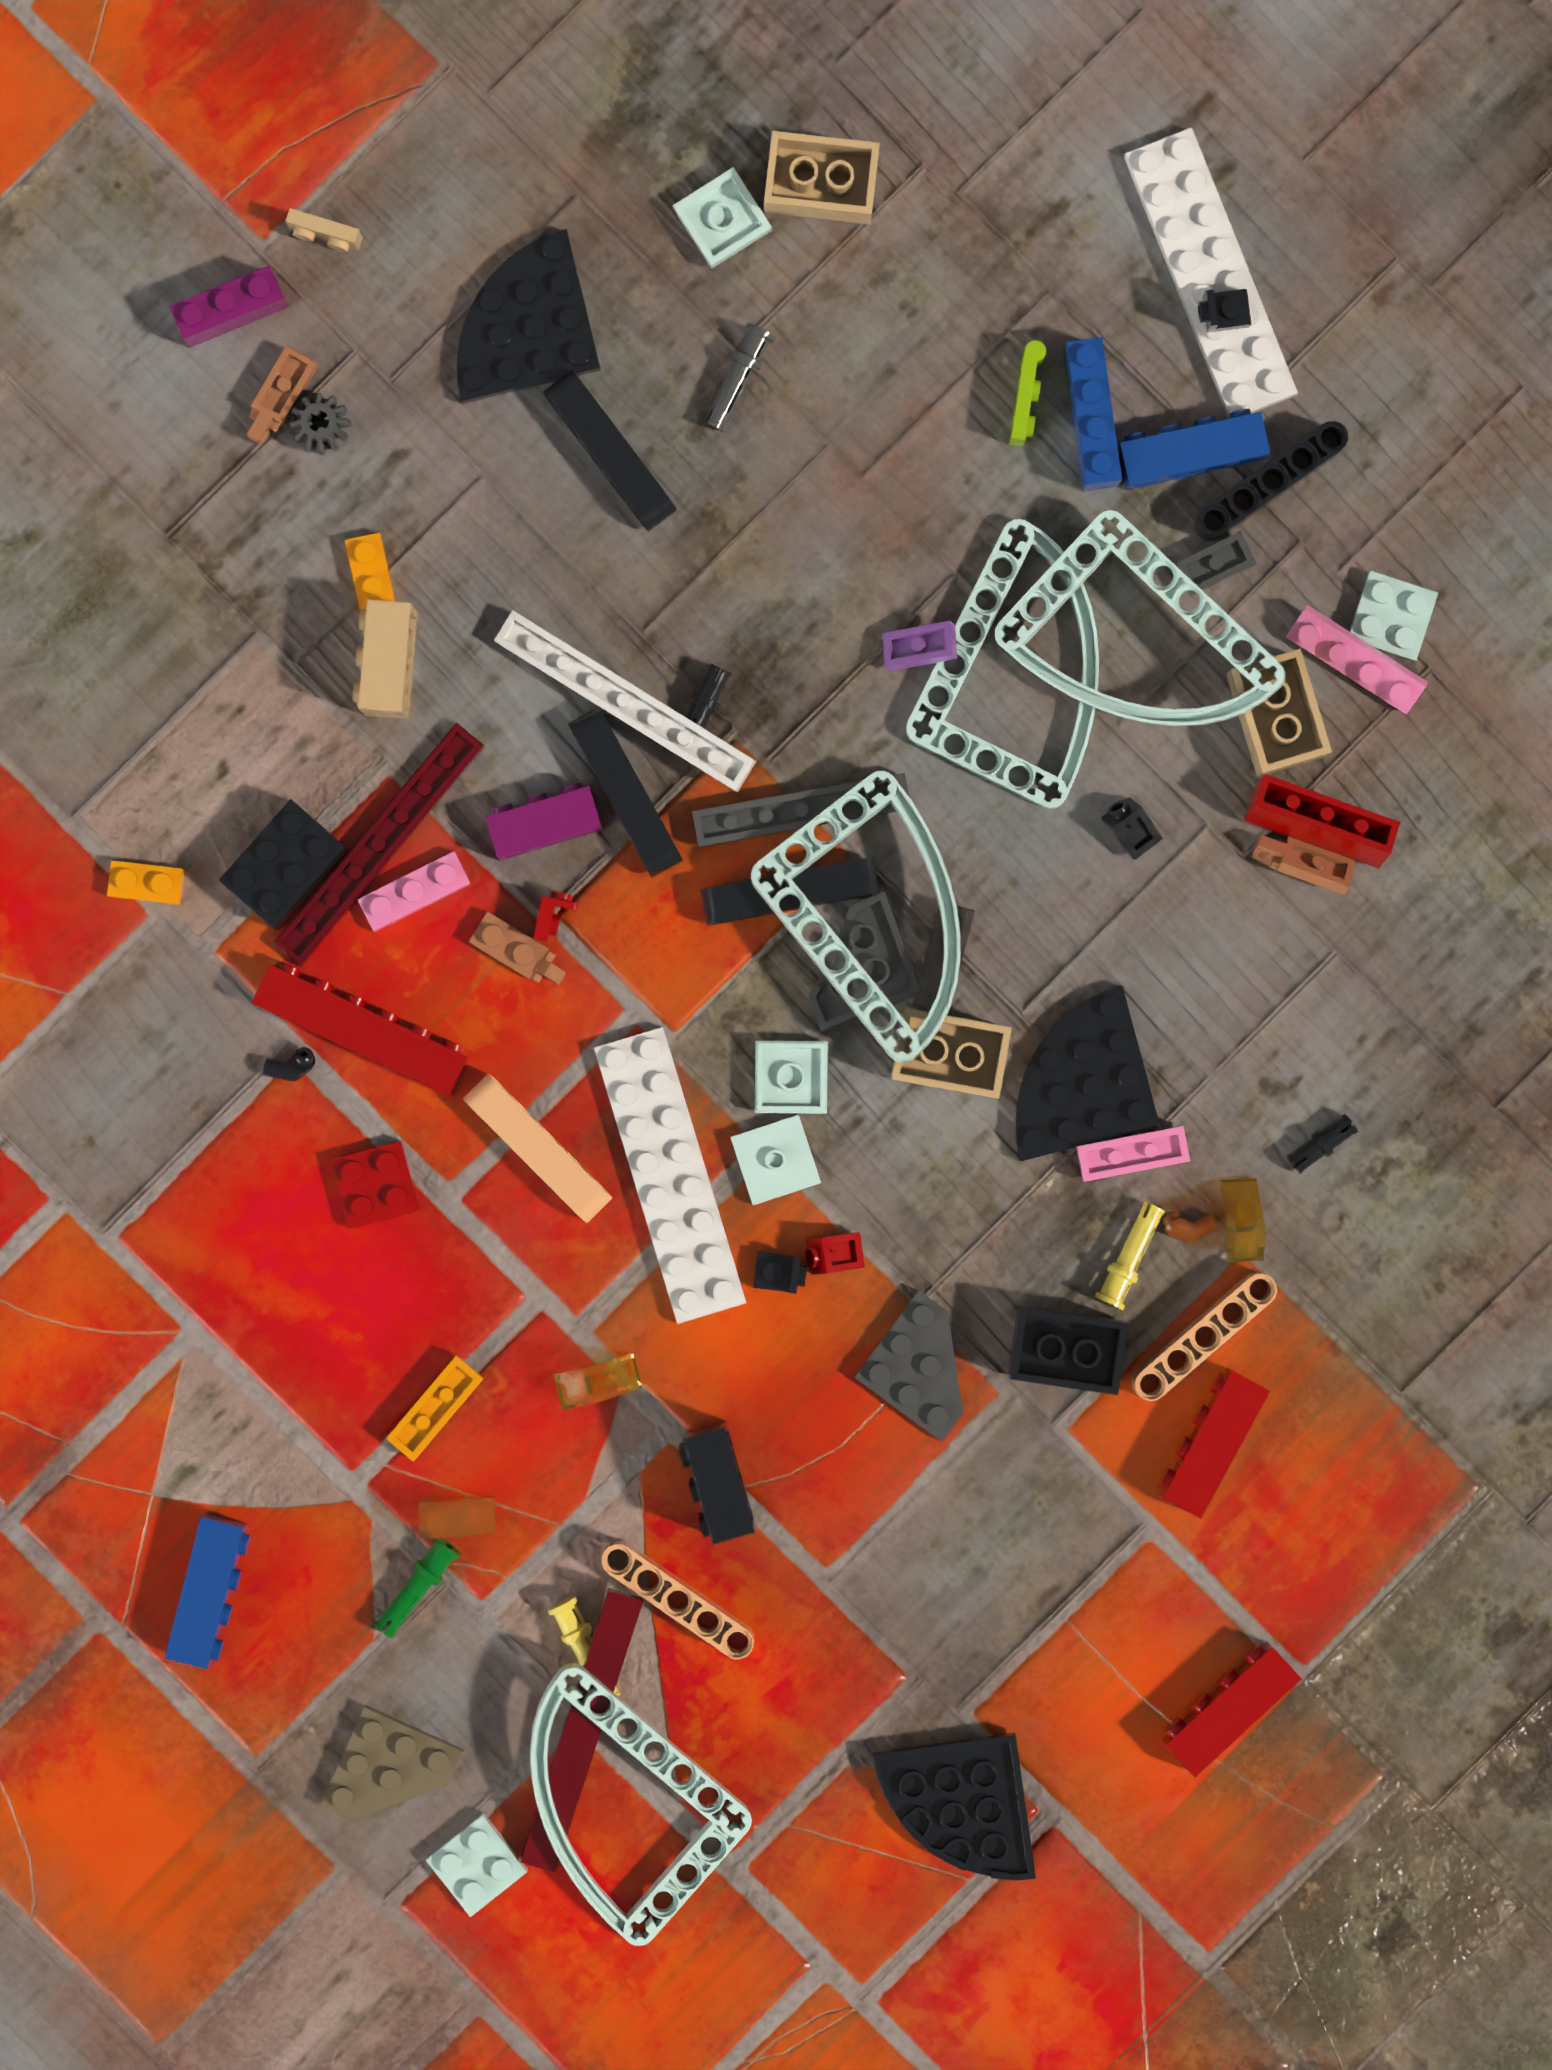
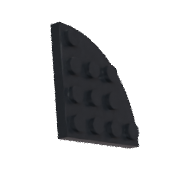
M567 229L548 234L515 252L495 270L478 292L468 311L458 345L457 383L462 404L555 382L571 370L577 376L601 371Z
M1123 985L1104 991L1071 1010L1054 1025L1035 1050L1025 1070L1016 1105L1015 1136L1020 1162L1160 1125Z
M1015 1732L872 1753L879 1784L891 1809L903 1827L929 1852L961 1870H968L980 1875L990 1876L994 1879H1036Z

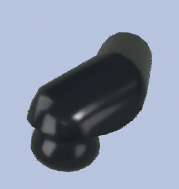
M307 1047L298 1048L296 1054L286 1062L267 1058L264 1064L263 1076L291 1082L298 1081L314 1067L315 1056L313 1051Z

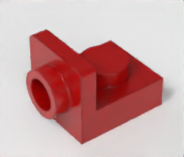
M552 891L550 897L542 896L533 936L534 940L549 943L550 935L557 936L561 915L555 914L556 908L574 912L578 910L579 905L572 902V895Z
M860 1232L806 1240L805 1260L812 1275L865 1268Z

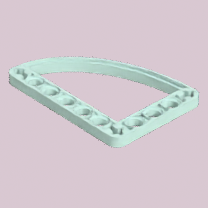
M1112 510L1102 512L1092 521L996 626L994 633L997 643L1006 652L1053 687L1099 710L1149 724L1194 726L1228 720L1246 713L1265 702L1282 687L1286 676L1284 668L1272 655L1124 516ZM1117 518L1119 522L1116 527L1125 536L1128 530L1133 532V535L1123 541L1119 550L1115 547V544L1121 542L1111 533L1106 536L1103 535L1106 529L1103 522L1106 519L1113 522ZM1133 542H1142L1147 547V555L1140 562H1132L1127 556V549ZM1084 544H1091L1096 550L1094 561L1086 565L1079 563L1076 558L1078 548ZM1113 552L1255 686L1234 699L1196 709L1148 707L1114 698L1077 682L1040 658L1026 644ZM1162 566L1171 568L1174 575L1172 582L1165 587L1157 586L1153 580L1155 570ZM1058 571H1066L1071 576V584L1064 591H1056L1051 583L1053 575ZM1186 591H1194L1199 596L1200 602L1194 611H1184L1180 607V597ZM1035 597H1040L1046 602V611L1038 618H1033L1027 613V604ZM1020 611L1022 617L1032 623L1033 626L1028 630L1027 626L1023 625L1017 632L1020 639L1017 642L1009 640L1006 643L1004 639L1007 634L1003 630L1007 626L1014 628L1020 623L1021 620L1015 618V615ZM1215 615L1223 617L1226 622V629L1219 636L1209 635L1205 628L1207 620ZM1241 640L1248 641L1253 649L1252 655L1245 661H1237L1232 656L1233 645ZM1260 653L1265 656L1264 659L1259 661L1265 668L1271 669L1273 666L1277 668L1274 675L1278 680L1274 684L1266 682L1264 685L1261 684L1260 680L1263 676L1255 667H1253L1251 673L1245 670L1255 663Z
M1014 519L1004 527L955 625L957 655L963 659L964 669L961 673L953 675L945 670L944 661L936 663L907 722L906 735L914 744L1046 809H1056L1066 800L1079 771L1088 744L1095 707L1079 701L1071 742L1058 777L944 721L1030 547H1033L1051 566L1064 553L1060 546L1042 530L1026 520ZM1020 527L1025 530L1023 536L1028 540L1027 542L1020 541L1014 553L1021 554L1019 559H1016L1011 553L1000 551L999 548L1003 545L1008 549L1012 541V536L1008 534L1009 530L1015 532ZM1002 558L1008 560L1012 565V573L1006 578L995 576L992 572V564L995 560ZM1066 571L1056 572L1065 589H1067L1071 584V576ZM1082 584L1070 596L1080 636L1082 659L1081 684L1098 691L1099 650L1097 630L1092 606L1084 584ZM987 590L995 595L996 605L994 608L982 610L977 606L976 596L981 591ZM971 622L979 627L980 637L975 642H966L961 638L960 628L965 623ZM934 687L944 688L949 697L947 703L940 707L933 706L928 700L930 689ZM923 705L930 712L941 714V717L937 720L932 716L928 724V728L932 730L931 735L924 734L922 738H918L915 736L916 729L912 727V724L914 722L919 724L922 722L926 712H921L919 709ZM959 735L964 740L965 747L960 754L952 755L945 750L944 741L948 736ZM986 750L994 753L997 758L995 768L989 771L980 769L976 763L977 755ZM1018 766L1026 769L1029 774L1028 783L1021 787L1011 784L1008 777L1009 771ZM1036 774L1043 777L1038 784L1049 787L1054 783L1058 786L1056 792L1061 794L1060 799L1053 798L1050 802L1044 800L1045 793L1037 788L1034 791V795L1027 793L1034 783Z
M876 771L759 860L752 868L751 879L757 892L889 1057L896 1062L907 1063L929 1045L941 1028L951 1007L960 966V928L951 882L941 854L926 823L895 777L886 771ZM878 780L881 784L887 781L890 784L887 788L888 795L884 796L882 793L875 795L871 799V803L875 806L870 808L867 800L859 792L864 790L867 797L874 791L875 781ZM856 801L861 804L863 814L860 818L856 820L847 819L842 813L845 803ZM890 803L911 834L924 860L936 894L943 929L944 961L939 990L927 1018L916 1033L792 880ZM821 823H828L835 830L834 837L827 842L819 841L814 836L815 827ZM792 845L802 846L806 851V858L799 864L790 863L785 857L786 850ZM763 868L767 872L776 871L774 881L779 888L784 882L789 886L779 890L773 899L769 896V894L774 893V888L770 883L765 881L761 884L759 882L761 878L760 870ZM786 895L796 896L800 901V908L794 914H786L779 907L780 900ZM809 923L818 924L823 930L821 939L816 942L806 941L802 936L804 926ZM838 951L844 955L846 962L842 969L833 971L826 967L824 959L828 953ZM860 979L867 984L868 992L865 997L855 999L848 994L847 986L852 980ZM882 1007L889 1011L891 1020L888 1025L877 1027L871 1023L869 1016L876 1008ZM899 1023L902 1028L897 1029L896 1034L903 1041L908 1038L912 1041L909 1045L911 1052L909 1054H906L904 1051L896 1053L894 1049L897 1043L891 1034L887 1040H884L881 1035L890 1032L895 1024Z
M569 1663L559 1669L548 1684L538 1704L532 1725L530 1767L537 1807L555 1853L586 1900L626 1941L635 1946L646 1945L659 1933L748 1832L752 1823L751 1814L741 1800L583 1666ZM579 1674L580 1684L587 1691L591 1684L595 1686L586 1693L583 1701L579 1700L583 1695L577 1687L572 1685L569 1689L566 1688L567 1682L565 1677L567 1675L575 1677ZM598 1695H604L610 1700L609 1709L601 1714L595 1713L590 1709L591 1700ZM563 1697L709 1820L627 1914L598 1885L580 1860L559 1820L552 1799L547 1767L548 1739L554 1716ZM626 1718L635 1720L637 1723L636 1732L631 1736L620 1735L617 1732V1725L621 1720ZM653 1741H658L664 1746V1753L657 1759H649L644 1754L646 1745ZM679 1764H685L691 1769L689 1779L684 1782H677L671 1777V1771ZM713 1787L718 1791L716 1801L709 1805L700 1803L698 1800L699 1792L703 1788ZM724 1803L732 1814L736 1815L742 1812L740 1816L743 1822L740 1825L735 1822L730 1826L728 1825L729 1819L721 1810ZM708 1837H715L721 1842L720 1849L712 1855L705 1854L701 1850L703 1840ZM685 1864H691L697 1869L695 1878L688 1882H683L676 1876L678 1869ZM665 1891L673 1896V1901L669 1907L659 1909L653 1905V1898L658 1892ZM647 1907L651 1914L658 1919L654 1921L650 1915L644 1923L646 1932L637 1931L635 1934H632L631 1923L634 1921L638 1924L642 1923L647 1917L644 1910Z

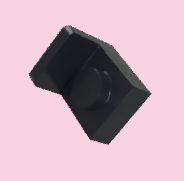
M1213 289L1206 290L1202 297L1203 301H1198L1200 323L1206 322L1207 333L1248 328L1251 326L1247 289L1214 293Z
M1130 797L1115 802L1108 809V813L1101 817L1104 824L1113 831L1129 857L1133 860H1136L1163 839L1143 807Z
M758 1252L753 1288L796 1294L797 1286H805L807 1265H800L801 1257Z

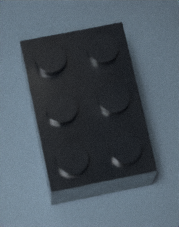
M290 799L219 881L273 929L279 930L350 849L300 805Z
M1018 1305L1007 1377L1011 1380L1118 1395L1129 1323L1124 1320Z
M726 1421L685 1432L683 1442L679 1443L678 1449L683 1466H691L693 1477L689 1478L688 1484L693 1502L700 1501L703 1512H699L698 1519L703 1537L710 1536L714 1545L755 1533V1521Z

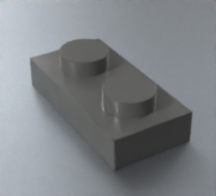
M1241 531L1176 562L1175 565L1203 591L1254 566L1256 561ZM1188 591L1190 597L1197 594L1194 591Z

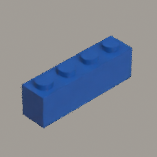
M1103 338L1067 341L1063 352L1082 490L1091 491L1118 487L1122 481Z
M1241 409L1231 412L1229 419L1216 421L1215 416L1194 421L1195 426L1181 429L1180 424H1174L1160 428V434L1146 437L1145 432H1137L1125 436V442H1120L1118 446V454L1126 491L1266 460L1271 453L1262 413L1256 412L1251 414L1250 409Z
M207 1513L201 1516L165 1659L208 1669L212 1665L213 1660L219 1661L224 1645V1640L219 1639L222 1625L228 1626L233 1610V1605L228 1604L231 1590L237 1591L242 1575V1570L237 1569L240 1555H246L250 1544L251 1535L246 1534L248 1524Z

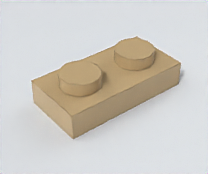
M292 208L289 209L286 218L289 229L293 231L292 235L301 240L313 242L315 237L328 241L327 246L337 251L348 252L349 248L359 251L363 237L357 228Z

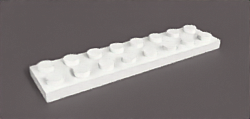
M1192 127L1125 153L1124 159L1228 419L1231 412L1250 409L1251 413L1296 396L1298 391ZM1213 289L1214 293L1247 289L1251 326L1248 328L1207 333L1206 322L1200 323L1198 301H1203L1202 297L1206 290Z
M661 1027L595 1047L596 1057L677 1324L745 1304L746 1299L664 1028Z

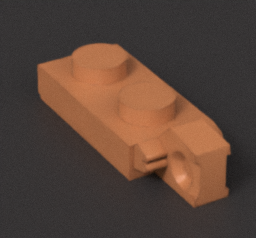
M288 345L285 346L251 404L252 410L249 418L255 421L246 434L250 440L262 446L271 430L278 433L281 427H284L292 413V409L298 403L319 366L317 361Z
M1261 835L1255 845L1252 856L1253 859L1270 865L1274 870L1345 895L1349 889L1356 863L1353 859L1289 836L1287 840H1275Z
M488 911L469 943L513 970L538 983L544 975L560 985L567 972L551 963L556 955L551 953L550 949Z

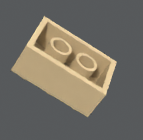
M772 131L764 197V213L871 224L880 143Z
M367 600L366 609H360L359 630L363 631L364 643L363 645H358L356 651V666L360 667L361 679L354 682L353 703H357L358 709L365 716L409 720L418 614L411 603Z
M1301 648L1273 656L1285 670V682L1265 702L1246 713L1238 715L1257 777L1326 757L1332 753ZM1257 661L1245 669L1248 673H1251L1253 667H1255L1263 676L1260 680V683L1263 685L1266 682L1274 684L1278 680L1274 675L1277 671V668L1274 666L1271 669H1267ZM1237 668L1231 669L1226 674L1233 699L1255 686Z
M904 1008L902 1017L916 1033L929 1012ZM946 1016L941 1028L929 1045L913 1060L907 1063L894 1061L890 1080L999 1099L1012 1027ZM898 1036L896 1053L904 1051L906 1054H909L911 1052L909 1045L912 1041L909 1038L903 1041Z

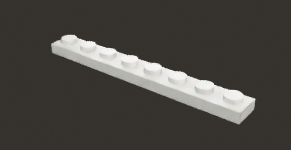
M513 610L494 639L496 643L736 792L739 791L756 763L754 759Z

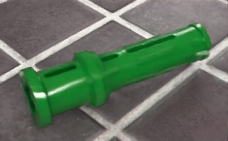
M438 1535L434 1537V1544L426 1556L414 1563L413 1570L415 1573L378 1621L374 1623V1626L381 1632L389 1620L392 1621L384 1632L385 1636L389 1638L394 1637L396 1631L426 1594L430 1586L440 1584L443 1580L442 1574L450 1563L462 1556L461 1552L443 1537Z

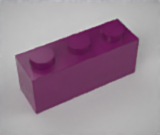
M270 265L170 305L181 336L189 348L289 308L276 274Z
M581 782L560 788L562 793L560 795L548 798L547 793H541L526 798L527 805L513 809L512 803L491 809L493 815L487 816L485 819L497 859L502 861L603 830L591 788L589 786L582 788Z

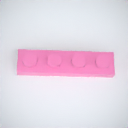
M1309 605L1305 606L1286 635V638L1406 715L1428 684L1420 676Z

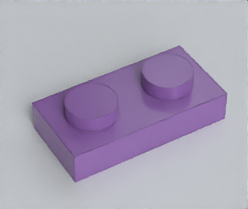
M950 620L882 633L884 666L889 671L957 659L955 624Z

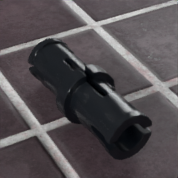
M712 663L698 693L695 691L692 698L695 700L686 716L692 722L697 720L696 724L702 728H705L713 709H718L720 703L717 701L729 676L732 674L722 669L715 682L721 668Z
M1344 1113L1342 1117L1323 1131L1312 1133V1139L1286 1157L1290 1163L1294 1164L1292 1165L1293 1168L1301 1174L1324 1155L1326 1157L1331 1156L1334 1153L1333 1149L1353 1134L1358 1133L1355 1125L1352 1126L1351 1119Z

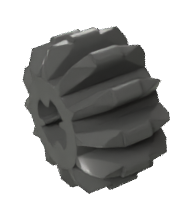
M316 393L314 404H311L307 397H303L302 403L306 407L304 411L298 407L292 409V413L300 418L299 420L289 422L291 429L299 430L293 436V439L296 443L305 441L304 450L308 453L314 449L316 444L317 451L321 456L325 455L326 445L328 444L333 451H338L339 446L335 440L339 438L342 441H347L349 438L348 434L340 429L352 426L350 419L342 418L348 412L345 405L336 407L337 399L333 395L327 399L325 404L321 393ZM324 418L328 424L327 428L320 427L316 431L313 422L315 420L322 421Z

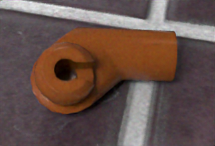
M1173 1211L1168 1212L1162 1218L1165 1233L1169 1237L1184 1242H1192L1217 1228L1209 1212L1193 1221L1180 1218L1179 1214Z

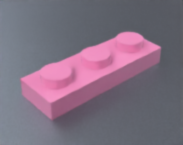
M453 851L357 900L373 932H377L471 885L456 852Z
M1184 1126L1076 1147L1083 1182L1190 1161Z

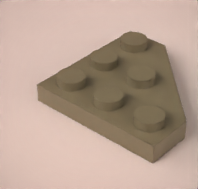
M365 1705L321 1801L320 1807L350 1821H354L447 1786L464 1749Z

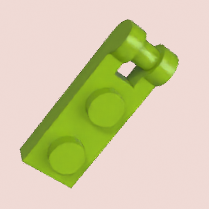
M1038 340L1029 342L1022 356L1009 445L1023 447L1026 437H1033L1036 416L1029 415L1031 401L1038 402L1041 381L1035 380L1036 368L1041 366L1046 355L1045 345Z

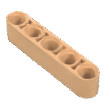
M488 1073L463 1098L583 1221L588 1223L613 1199L602 1185L491 1074Z
M1259 1272L1246 1275L1136 1370L1131 1381L1135 1393L1148 1401L1158 1400L1274 1300L1277 1293L1275 1281L1269 1275ZM1257 1279H1263L1267 1284V1293L1260 1299H1254L1250 1294V1285ZM1234 1302L1240 1308V1315L1236 1321L1228 1323L1224 1320L1222 1311L1227 1304ZM1208 1326L1213 1332L1212 1341L1206 1346H1199L1195 1341V1333L1199 1328ZM1175 1350H1181L1186 1357L1185 1364L1180 1369H1171L1167 1361L1168 1356ZM1147 1374H1155L1158 1378V1387L1152 1393L1142 1392L1140 1388L1141 1379Z
M616 1540L606 1546L602 1555V1565L609 1575L728 1657L742 1659L751 1653L754 1647V1634L747 1624L628 1542ZM615 1549H621L627 1553L629 1562L623 1567H615L608 1559L609 1553ZM644 1570H651L657 1574L659 1581L654 1587L646 1588L640 1584L638 1575ZM673 1591L684 1592L688 1597L687 1605L682 1608L672 1607L668 1601L669 1594ZM702 1612H713L718 1618L717 1625L711 1629L701 1627L698 1623V1616ZM734 1632H741L747 1636L748 1643L742 1649H734L728 1644V1637Z

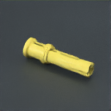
M1144 1201L1116 1263L1112 1262L1108 1266L1109 1274L1101 1291L1096 1292L1094 1298L1118 1310H1124L1125 1305L1123 1301L1132 1283H1137L1138 1274L1136 1270L1165 1213L1164 1210Z
M573 1595L552 1605L547 1611L549 1615H554L563 1633L561 1636L563 1643L571 1646L579 1664L583 1666L592 1639L590 1635L592 1633V1626L589 1622H585L576 1604L578 1598L576 1595ZM615 1687L614 1693L619 1696L620 1692Z

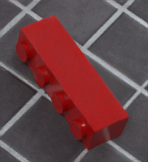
M1263 774L1254 787L1244 821L1378 869L1391 855L1400 825L1399 821L1267 774Z
M1227 1368L1225 1374L1219 1372L1210 1388V1392L1214 1394L1207 1406L1202 1404L1198 1409L1192 1422L1197 1426L1190 1438L1184 1436L1175 1455L1179 1456L1173 1470L1170 1468L1165 1470L1158 1484V1487L1162 1488L1159 1495L1163 1499L1202 1519L1270 1393L1269 1390Z
M1268 1642L1263 1646L1257 1644L1251 1648L1244 1656L1246 1662L1236 1671L1231 1668L1224 1673L1217 1681L1219 1687L1210 1695L1207 1693L1202 1694L1191 1705L1193 1711L1183 1720L1180 1717L1175 1719L1164 1730L1166 1736L1162 1741L1165 1746L1194 1777L1198 1776L1302 1679Z

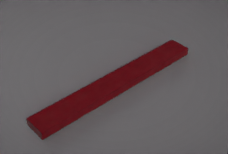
M456 722L273 942V945L302 967L485 746Z
M608 1588L583 1667L614 1693L644 1601L642 1597ZM578 1679L576 1687L582 1692L583 1697H581L579 1700L583 1701L586 1693L595 1686L591 1684L587 1691L583 1686H581L580 1681ZM604 1695L595 1696L590 1702V1709L599 1714L606 1712L610 1706V1700ZM570 1704L548 1771L552 1799L566 1835L568 1834L602 1730L573 1704ZM537 1807L520 1857V1863L555 1872L559 1858L545 1831Z

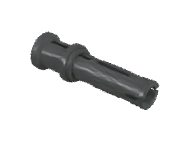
M747 323L745 327L747 333L738 350H733L731 354L733 363L710 410L702 421L704 424L720 432L725 430L728 420L752 373L760 370L762 366L760 360L769 343H774L776 339L768 331L751 323Z

